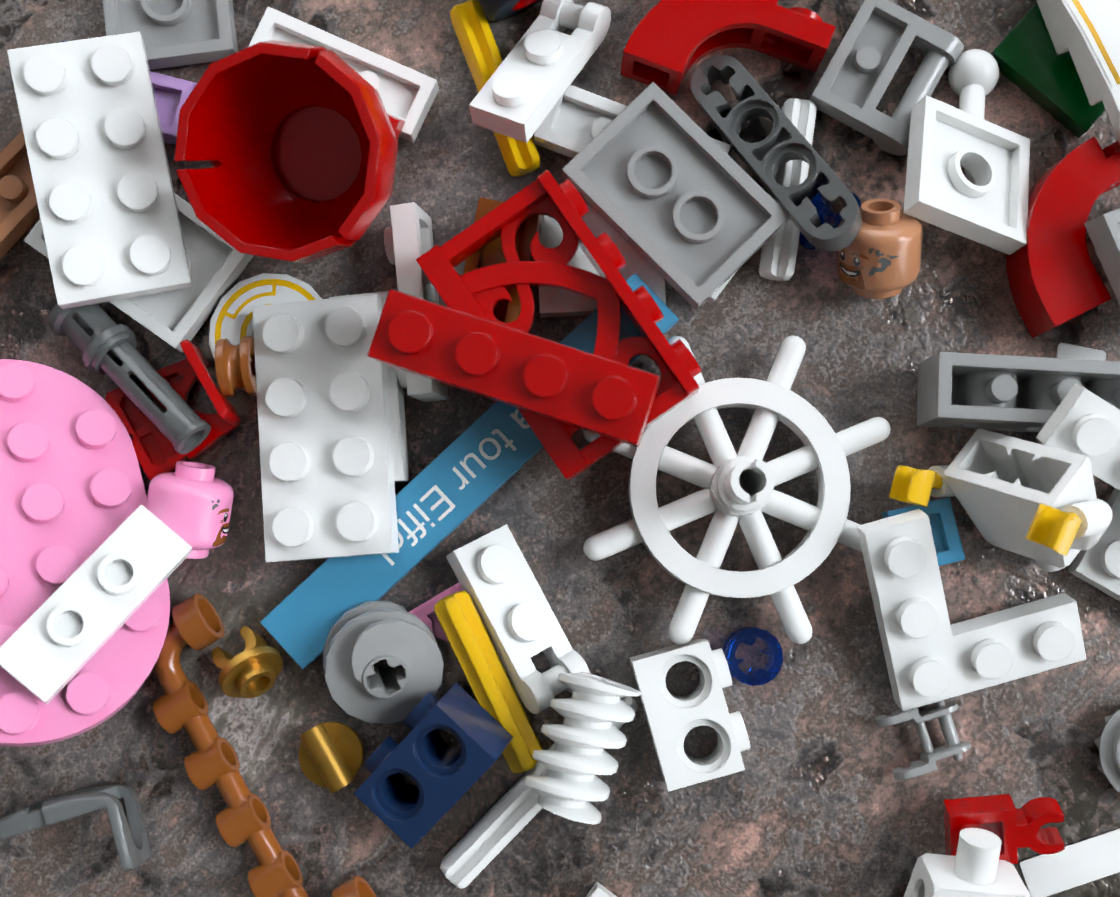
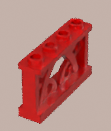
M546 170L534 182L442 246L436 245L416 259L449 308L529 333L535 312L534 298L530 286L567 290L596 301L598 323L593 354L628 366L634 356L644 355L653 360L659 367L661 382L645 428L698 393L700 387L694 377L701 373L702 370L696 359L680 339L672 345L667 341L656 323L664 318L660 308L644 286H640L634 291L630 288L619 272L621 268L627 265L624 257L606 232L597 238L593 235L582 219L590 210L569 179L558 184L549 170ZM534 215H546L556 220L563 232V238L559 246L554 248L544 247L540 243V231L538 230L531 241V254L534 261H520L515 243L521 223ZM501 235L502 249L507 262L475 269L462 275L458 274L454 267ZM578 246L599 275L569 266L578 251ZM517 287L521 303L519 317L510 323L497 320L494 315L496 304L500 301H509L513 304L506 288ZM620 305L642 337H629L619 341ZM517 408L566 480H572L591 467L592 464L623 444V442L600 436L579 450L572 437L580 428Z

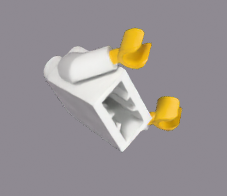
M980 428L976 430L950 465L931 466L928 470L899 465L895 470L889 498L922 507H928L930 495L933 497L955 496L986 541L993 546L1034 559L1038 568L1048 572L1059 571L1069 566L1080 550L1092 548L1112 521L1110 506L1103 500L1097 499L1091 463L1088 456Z

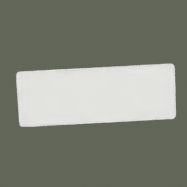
M1120 828L1065 846V850L1059 853L1042 854L1021 861L1020 867L1030 896L1047 897L1119 873Z

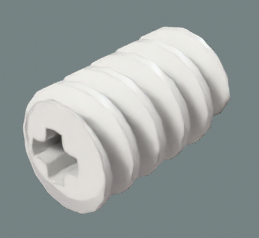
M586 672L559 673L557 680L570 689L573 694L571 698L550 700L549 706L562 715L564 721L563 724L542 725L541 732L554 741L556 746L554 750H534L532 757L548 770L546 776H525L524 784L539 795L538 805L569 820L586 824H598L601 822V813L589 802L608 799L610 789L596 775H612L618 769V761L604 749H620L625 747L627 741L626 736L613 726L612 723L631 722L635 717V711L620 698L639 696L642 693L627 685Z

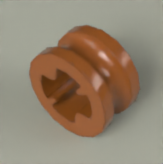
M252 336L242 337L240 344L237 345L231 344L227 338L219 339L216 342L215 369L218 385L223 396H234L239 388H244L249 395L257 394L254 338Z

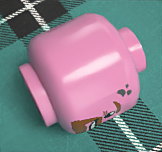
M178 461L176 462L175 472L161 473L151 480L146 508L192 547V552L187 559L206 558L209 555L210 549L222 546L227 539L234 490L225 481L214 477L216 467L199 462Z

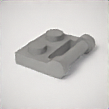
M865 0L809 100L814 102L817 109L873 139L874 143L885 152L904 156L908 152L911 108L926 95L931 97L946 68L955 65L964 49L963 43L953 34L889 0ZM911 45L922 52L924 59L892 117L877 110L876 107Z

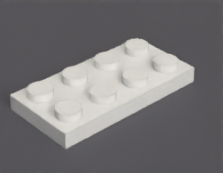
M140 31L7 50L58 306L62 309L193 287L148 60Z
M378 294L252 306L266 562L399 553L387 365L367 356L383 310V298Z

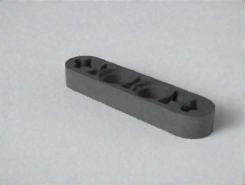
M717 55L702 61L692 75L691 91L703 114L726 142L731 145V148L772 198L790 215V220L809 243L817 249L827 252L839 251L850 246L862 227L861 212L852 192L738 60L732 56ZM720 80L725 85L730 84L735 98L739 102L732 110L720 92L712 90L711 85L714 82ZM765 117L773 121L771 133L762 141L749 143L740 138L743 125L752 118ZM798 159L810 165L809 175L803 183L794 187H785L776 182L778 169L784 163ZM818 193L822 202L832 213L840 212L843 220L841 226L833 229L827 223L821 225L817 210L811 202Z

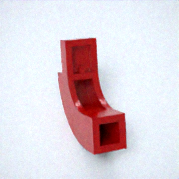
M1095 136L1080 144L1044 173L1028 192L1027 244L1011 255L1006 254L1008 281L1013 300L1032 338L1112 299L1089 256L1086 244V227L1084 224L1087 223L1090 211L1099 196L1120 186V145L1118 141L1102 149Z

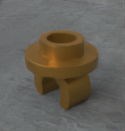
M244 626L239 630L241 637L245 640L244 651L232 657L227 651L217 646L212 650V659L214 664L221 669L218 682L227 696L255 698L267 692L275 684L276 678L282 670L283 660L275 648L267 646L264 638L249 627Z

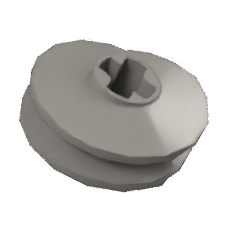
M366 601L346 611L329 631L323 648L325 681L332 699L350 716L367 723L392 724L404 720L429 692L435 696L442 683L444 662L433 632L427 624L414 614L408 613L403 606L390 601ZM386 659L388 666L380 668L377 662Z

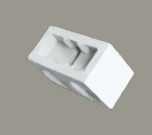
M701 637L691 640L684 645L676 644L630 657L637 687L642 693L640 698L668 792L745 770L740 752L751 749L740 711L729 713L722 688L732 686V679L722 648L711 651L709 641ZM681 661L694 663L700 673V681L697 688L686 696L671 694L667 690L665 683L668 670L674 664ZM702 725L714 728L717 733V745L709 756L693 758L684 752V739L691 729Z

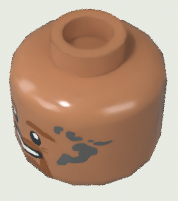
M872 199L862 203L860 210L862 227L850 246L837 251L836 268L840 279L852 287L853 292L857 295L871 299H885L898 295L904 287L916 280L921 265L923 230L919 220L904 214L900 203L897 201Z

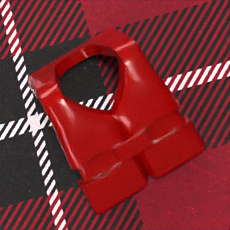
M188 339L179 343L187 358L156 371L169 382L171 387L186 403L192 386L197 378H199L218 412L207 414L195 411L202 420L211 426V431L207 438L194 450L186 454L178 453L173 448V444L120 388L107 393L105 401L119 416L128 434L133 436L132 443L137 459L150 480L161 473L175 472L176 462L185 461L188 458L194 460L241 424V419L234 406L222 395L207 370L210 363L205 354ZM141 383L142 386L167 411V408L157 399V397L143 383Z

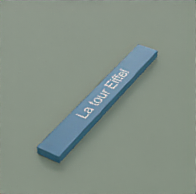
M634 273L626 282L633 291L640 286H644L664 315V318L656 323V325L665 335L678 322L679 318ZM620 305L619 341L629 337H642ZM597 308L567 335L560 344L593 354L597 335ZM642 355L634 356L629 366L634 364ZM498 401L494 403L396 495L399 553L328 558L260 622L302 669L309 667L323 653L330 629L346 611L366 601H379L543 448V445L516 407Z

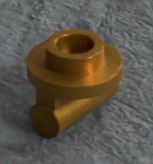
M327 721L316 725L299 736L302 740L298 751L300 768L311 782L321 787H327L332 794L354 781V777L359 772L363 763L364 747L360 736L352 727L338 721Z

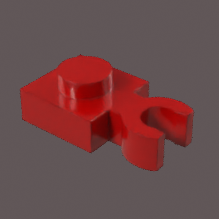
M1010 794L943 800L946 855L956 856L960 831L965 828H980L997 835L1002 841L999 860H1005L1012 864H1018V848L1029 847L1040 854H1055L1065 850L1064 841L1057 827L1041 828L1047 823L1064 822V814L1054 798H1035L1016 809Z

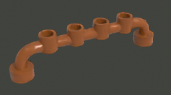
M196 593L172 609L174 623L167 629L162 651L154 666L158 682L165 693L153 701L154 714L159 724L170 734H174L182 728L185 729L196 751L187 755L184 759L185 770L190 780L202 791L216 785L228 806L216 814V824L222 838L233 848L247 841L259 862V865L248 871V882L254 896L309 897L302 885L303 876L297 861L291 853L282 849L270 828L271 818L267 807L259 796L250 792L239 772L240 763L234 748L224 737L219 736L207 714L209 709L204 694L194 682L188 680L182 669L180 654L185 645L188 644L193 649L201 651L224 637L223 623L216 609L206 597ZM355 876L332 891V897H377L369 883L361 876Z

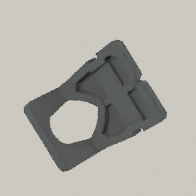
M103 784L68 791L61 795L58 794L45 798L0 819V840L106 807L123 871L127 872L136 869L152 856L138 795L131 786L125 784ZM120 798H124L129 825L124 813L122 803L118 800Z

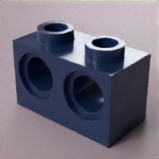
M457 683L452 686L440 701L429 692L402 721L412 731L400 744L390 735L362 764L371 775L353 793L411 849L496 762L513 738L500 723ZM439 729L452 732L458 738L461 748L447 744L441 737ZM400 773L411 777L419 790L408 787L402 781Z

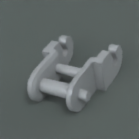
M944 700L935 702V707L918 711V708L902 711L899 708L893 710L892 715L875 717L877 727L892 726L908 720L915 723L924 752L920 753V760L910 762L909 768L898 767L892 770L895 780L911 779L936 771L938 768L935 761L953 756L954 760L963 758L962 752L969 750L971 744L969 741L959 740L951 713L958 709L957 703L945 704ZM938 718L946 745L933 748L925 725L926 721Z

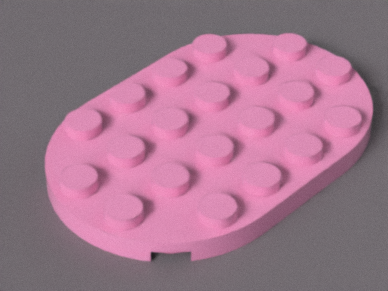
M0 359L1 647L141 504L146 508L147 495L132 440L123 422L112 407L92 388L63 371L34 362L13 359ZM168 579L155 590L47 705L0 667V746L27 747L63 741L95 728L122 709L137 694V691L150 675L162 651L170 615Z

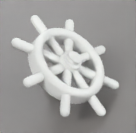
M673 336L667 340L672 345L680 339L692 353L689 343L683 337ZM788 336L782 341L767 381L753 378H725L705 383L702 373H699L694 377L700 387L698 393L650 424L642 435L639 448L623 443L613 450V452L632 459L628 482L629 506L632 519L590 536L585 541L583 550L587 558L598 561L643 543L650 555L664 570L683 584H686L668 629L669 638L675 644L684 645L691 641L710 594L733 598H751L770 594L789 639L795 644H804L812 637L813 630L794 584L800 582L819 567L831 553L836 543L862 552L857 526L861 524L847 519L851 484L846 456L887 439L891 431L890 424L882 417H873L835 433L827 420L815 407L804 398L790 391L806 350L805 342L799 336ZM736 407L755 410L738 454H736L717 409ZM694 419L713 464L666 445L682 426ZM779 420L788 426L805 446L765 463L762 460ZM582 430L583 436L589 442H593L601 436ZM657 470L704 489L658 507L656 496ZM816 470L818 479L817 507L774 490V487ZM714 512L698 555L695 558L676 542L669 531ZM763 513L808 530L801 542L783 558L779 553ZM738 522L758 566L757 570L737 572L720 569Z

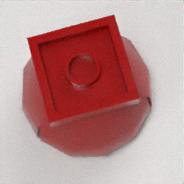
M262 41L211 63L180 108L174 161H208L214 165L210 168L179 169L176 172L196 217L239 253L305 264L352 246L365 234L390 199L393 192L398 139L405 121L387 113L379 92L332 50L328 51L322 46L284 41Z

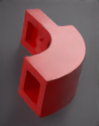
M661 0L645 15L631 34L623 50L620 75L646 85L654 82L662 91L677 96L688 71L699 60L713 52L727 48L752 49L816 73L829 47L836 26L823 22L817 13L802 7L788 9L777 5L779 0Z

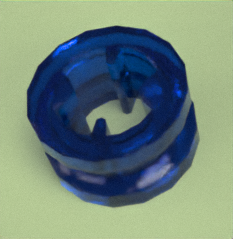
M742 627L732 632L725 640L722 649L730 675L737 681L750 686L764 685L772 681L782 667L783 650L778 639L769 631L757 627ZM759 638L766 645V648L762 649L761 653L769 655L767 664L763 669L758 666H752L748 673H744L738 667V664L744 660L735 656L737 647L741 643L752 646L756 639Z

